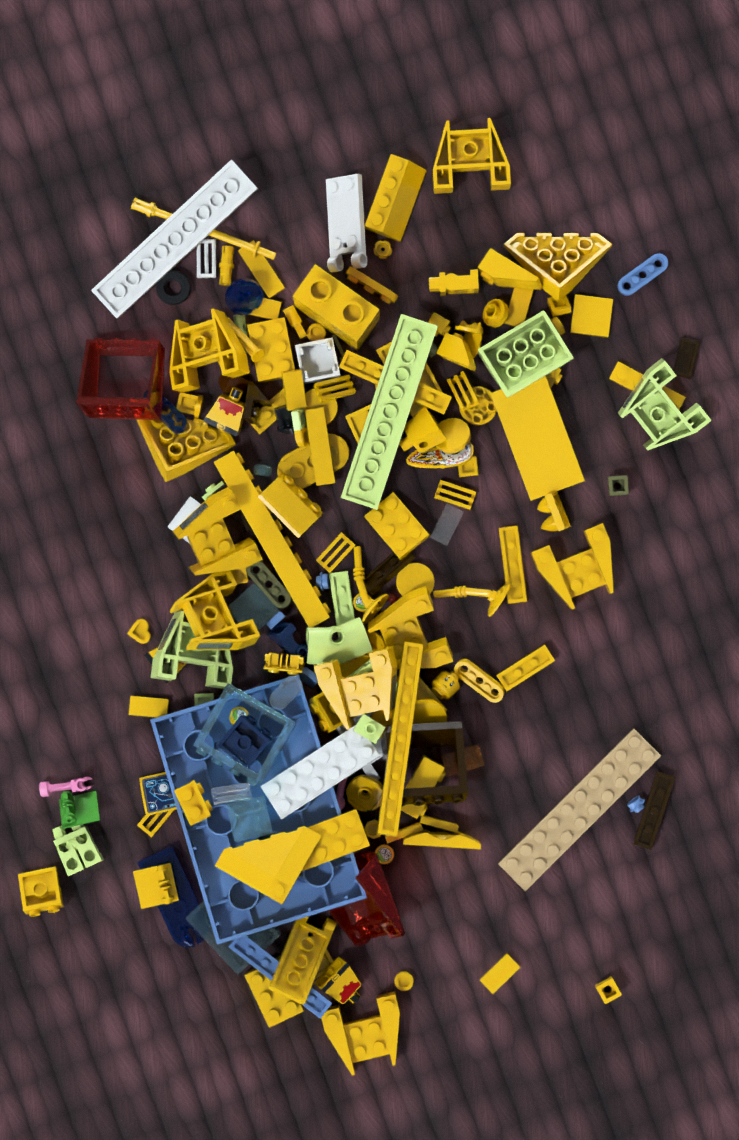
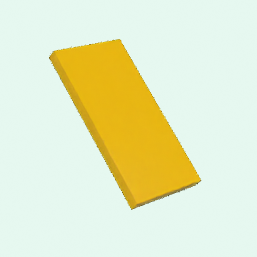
M546 376L509 398L506 397L501 389L491 392L530 500L585 481Z

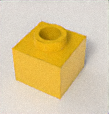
M612 976L595 985L605 1004L622 995ZM610 986L611 991L605 992L604 988Z

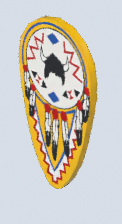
M469 442L462 451L451 454L444 453L440 449L438 450L436 446L423 453L415 450L407 457L406 462L410 466L419 468L444 469L460 466L472 459L474 454L473 445Z

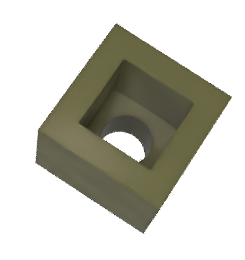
M627 475L607 477L608 497L629 495ZM615 483L620 484L619 490L614 489Z

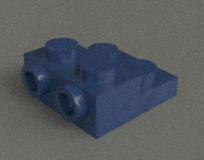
M241 715L217 744L221 750L245 770L251 767L273 741L270 737L272 733L264 727L260 729L256 725L257 720L251 715L247 717Z

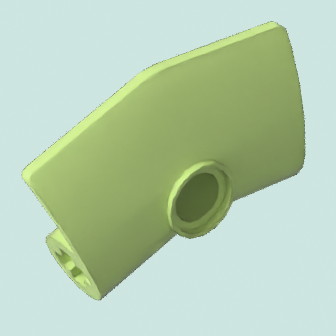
M360 617L339 626L311 627L306 629V642L308 645L307 664H319L336 659L341 664L372 651ZM340 632V637L337 640H332L333 633Z

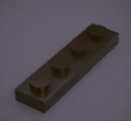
M656 771L633 841L634 845L652 850L676 777Z

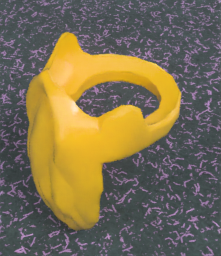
M461 321L459 326H455V330L465 332L464 341L469 344L474 359L482 343L483 328L481 322L468 325L465 321Z

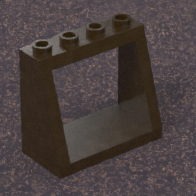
M462 721L412 725L409 748L454 745L459 785L406 788L403 790L401 807L409 804L421 806L425 803L440 805L444 802L458 804L466 801L468 785ZM392 725L385 726L381 741L384 770H386Z

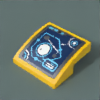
M166 772L139 778L146 816L177 809Z

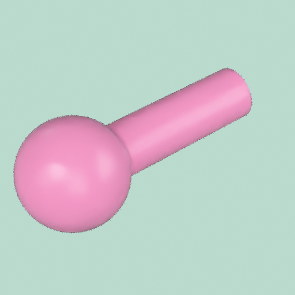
M348 777L339 782L336 792L340 810L345 807L343 796Z

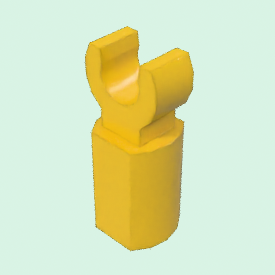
M294 305L284 309L283 312L292 328H295L299 338L306 337L307 334L301 325L303 322Z

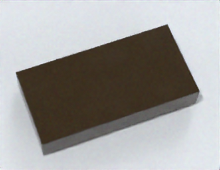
M681 337L673 372L677 376L691 379L700 341Z

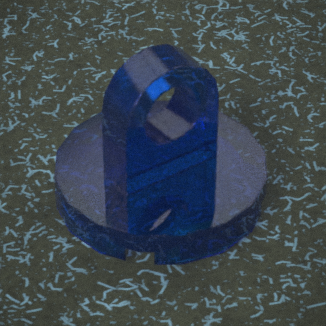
M248 278L231 282L225 293V302L228 308L238 315L252 313L255 308L258 309L263 301V291L260 285Z

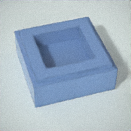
M279 611L266 625L273 629L286 616Z
M304 667L302 673L299 674L300 680L312 689L318 682L316 673L307 667Z

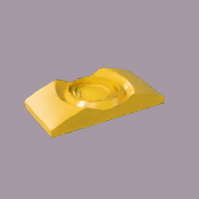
M425 829L403 838L404 845L481 849L480 841L459 831L457 833L430 832Z

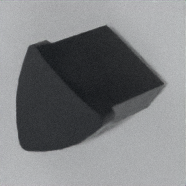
M286 405L274 408L278 423L277 430L281 433L293 434L294 427L291 416L293 410L288 411Z

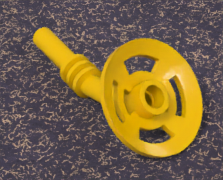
M356 546L354 547L355 568L353 572L355 573H353V576H355L354 580L356 581L362 603L366 608L362 618V623L366 624L383 607L389 595L386 593L375 600L369 599L364 584L365 573L363 571L365 569L362 568L361 547Z
M508 583L497 592L495 590L459 586L454 587V589L433 591L434 598L452 596L462 598L463 596L467 597V595L488 597L487 600L490 601L488 616L491 617L501 605L511 585Z

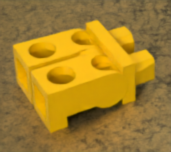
M478 269L470 270V275L457 276L453 273L445 276V272L439 273V277L429 278L430 292H440V296H446V293H479Z

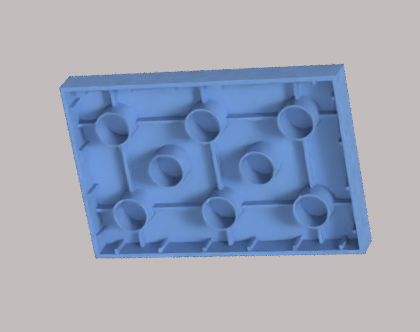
M299 674L150 720L217 945L367 898L354 853L302 871L283 905L215 867L225 848L240 847L246 842L257 839L261 841L271 838V835L281 832L289 833L298 830L297 828L310 827L342 815L334 788L332 787L281 820L260 787L321 748ZM235 707L245 708L249 715L257 720L256 725L260 729L264 727L272 733L270 737L273 741L248 770L242 768L217 746L233 726L229 720V715ZM195 780L196 783H201L205 791L202 796L205 801L209 800L213 811L210 812L211 817L190 826L174 790Z

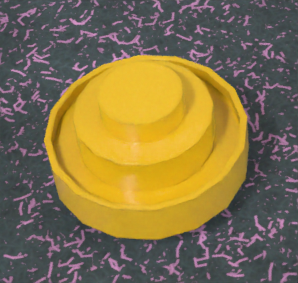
M493 299L488 302L483 311L484 322L494 328L500 327L508 317V305L500 299Z

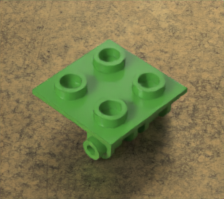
M69 790L62 792L61 799H59L62 829L100 820L96 791L73 796Z

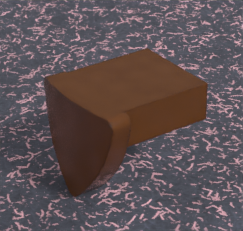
M221 375L218 379L221 390L228 394L231 392L232 387L239 388L243 391L240 399L244 400L249 381L240 376L231 378Z

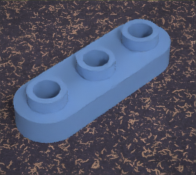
M657 253L648 258L619 280L617 285L618 291L624 296H630L666 270L668 267L667 257ZM655 261H660L661 267H656ZM644 272L646 277L640 278L639 273ZM624 284H630V289L626 290Z

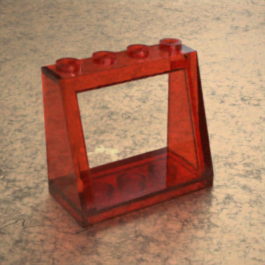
M102 338L87 339L76 404L88 418L161 420L165 348L156 339H148V341H141L135 338L130 340H121L119 338H112V340H104ZM99 355L153 356L147 398L97 397Z

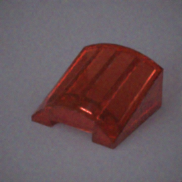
M371 851L354 854L359 870L356 880L365 890L367 898L328 910V912L355 946L367 944L372 938L388 935L391 939L404 936L405 929L377 854Z

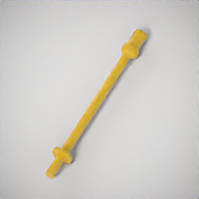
M136 197L131 205V209L145 213L150 218L158 216L167 220L172 215V213L158 209L156 203H148ZM213 230L209 234L211 237L251 251L254 258L259 254L274 260L277 254L260 247V241L254 245L217 230Z

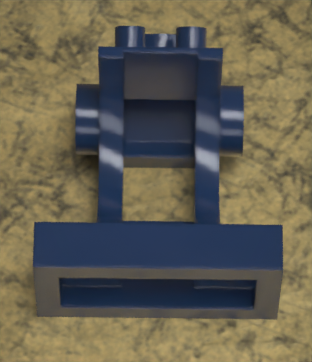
M279 622L266 634L277 643L286 655L289 654V658L291 654L300 655V657H304V663L307 662V642L305 640L303 643L297 644L294 641L293 632L296 628L292 623Z

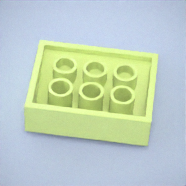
M544 310L478 349L480 358L507 398L574 359Z

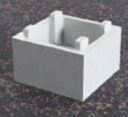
M333 337L295 345L299 368L302 370L303 384L341 377Z

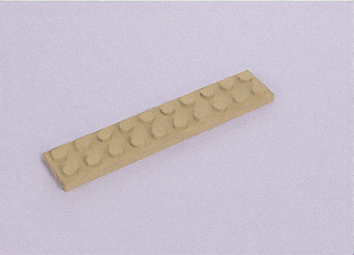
M633 728L498 864L526 891L661 755Z

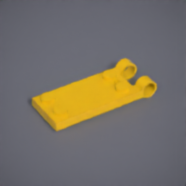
M308 917L295 921L268 987L269 989L302 1005L305 1004L337 924L336 921L330 918L326 919L321 930L306 923Z

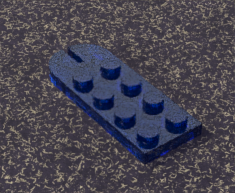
M170 846L138 861L137 864L141 870L171 863L179 901L157 906L173 940L182 947H195V942L188 929L192 928L197 939L196 942L199 945L207 937L209 923L173 846Z

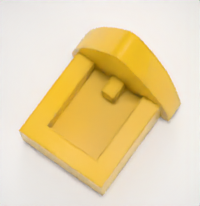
M180 392L176 411L199 418L203 407V395L195 396Z

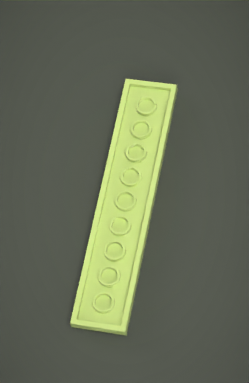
M401 314L341 498L376 510L378 509L438 328L437 325Z

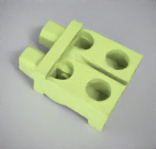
M84 824L71 827L73 832L69 834L66 833L65 829H62V825L53 829L56 839L53 842L68 876L104 860L88 827L84 826Z

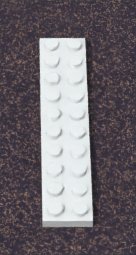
M230 160L91 291L116 319L120 318L258 188L235 162Z

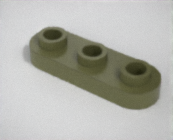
M259 561L247 567L248 576L276 607L285 608L290 604L291 596L264 563ZM255 566L260 568V572L257 574L253 572ZM267 581L273 583L271 588L266 587L265 583ZM280 595L285 596V601L282 603L278 601Z

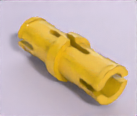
M222 246V257L219 263V285L231 286L232 269H234L233 246Z

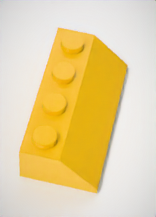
M390 154L365 223V230L401 242L427 170L407 159Z

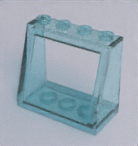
M228 683L193 746L197 748L195 752L204 757L208 754L213 757L212 762L221 767L225 764L230 767L229 772L238 777L242 774L247 777L246 782L256 787L257 784H263L297 725L293 720ZM229 696L234 697L284 727L258 774L204 743Z

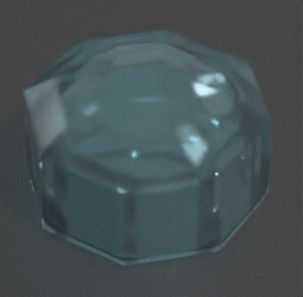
M257 464L254 466L253 474L270 477L272 475V467L267 464Z

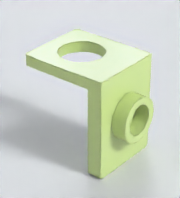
M221 481L217 485L214 483L205 490L207 493L202 498L206 500L209 496L216 493L225 485L224 482Z
M362 714L353 731L371 741L372 744H376L385 727Z

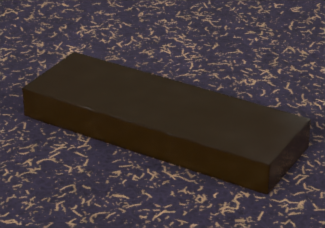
M394 552L365 576L364 584L368 592L373 596L415 559L414 555L410 552L400 560Z

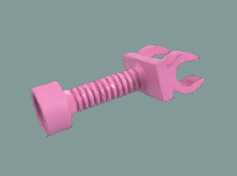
M77 778L69 783L52 785L49 781L40 782L41 797L51 796V792L71 789L72 792L85 791L93 786L86 787L84 781L91 780L92 778Z

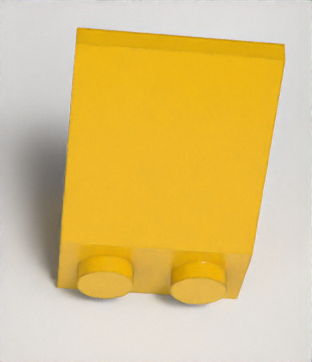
M491 248L478 266L483 280L491 286L494 283L500 287L541 290L543 288L537 276Z

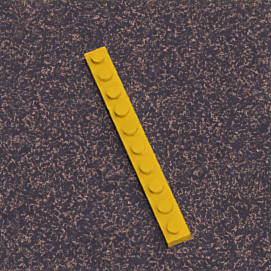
M403 642L377 834L397 837L423 644Z

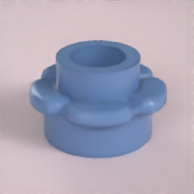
M320 572V576H316L317 588L320 587L321 591L330 587L329 574H323V572Z
M639 795L634 797L627 804L630 808L629 811H635V813L641 811L645 807V800L641 799Z

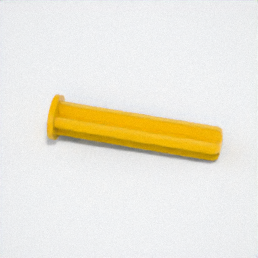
M228 318L243 349L251 356V360L253 362L261 360L265 353L264 350L259 349Z

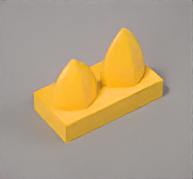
M558 492L545 495L538 504L537 510L544 513H552V515L543 522L541 529L545 531H561L571 527Z

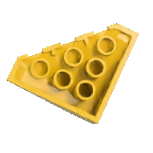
M516 233L504 243V247L525 270L537 276L543 286L542 289L559 302L584 278L612 247V244L598 233H591L590 237H579V233H564L563 237H552V233H537L536 237H525V233Z
M153 403L133 409L141 432L165 482L186 474L236 444L230 433L208 426V423L203 422L204 420L195 417L193 420L182 417L183 413L171 409L165 412L156 409L157 405Z
M303 826L297 828L298 830L289 833L281 832L261 841L257 839L246 842L240 847H228L221 853L215 867L283 905L320 840L321 835Z

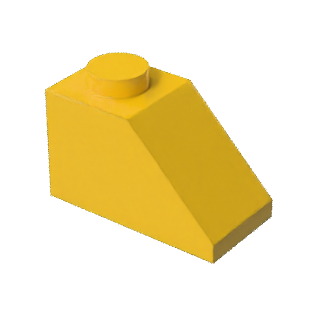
M455 332L453 335L445 333L436 354L443 359L475 371L476 365L469 344L463 340L464 337Z

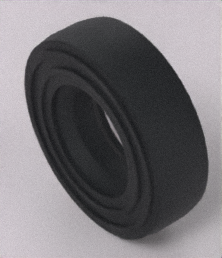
M175 270L169 271L156 284L157 295L168 305L183 303L189 297L191 291L188 278L183 273ZM173 280L181 285V290L176 295H170L166 291L167 283Z

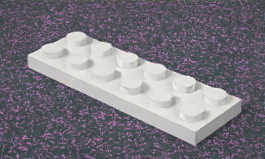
M353 726L260 787L282 820L380 757L371 741L353 731L355 727Z

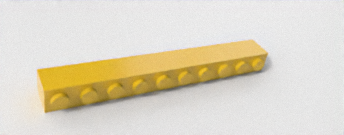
M232 451L214 461V464L228 488L234 492L241 511L308 627H314L330 618L328 614L331 611L326 602L321 603L319 599L321 593L317 586L312 587L309 582L312 578L307 569L302 570L300 566L302 560L298 553L293 554L290 549L293 546L288 536L283 537L280 531L283 527L279 520L276 519L274 521L271 516L273 512L258 498L262 491L259 486L255 487L252 480L254 477L250 470L247 469L245 471L242 465L245 461L239 452L236 454Z

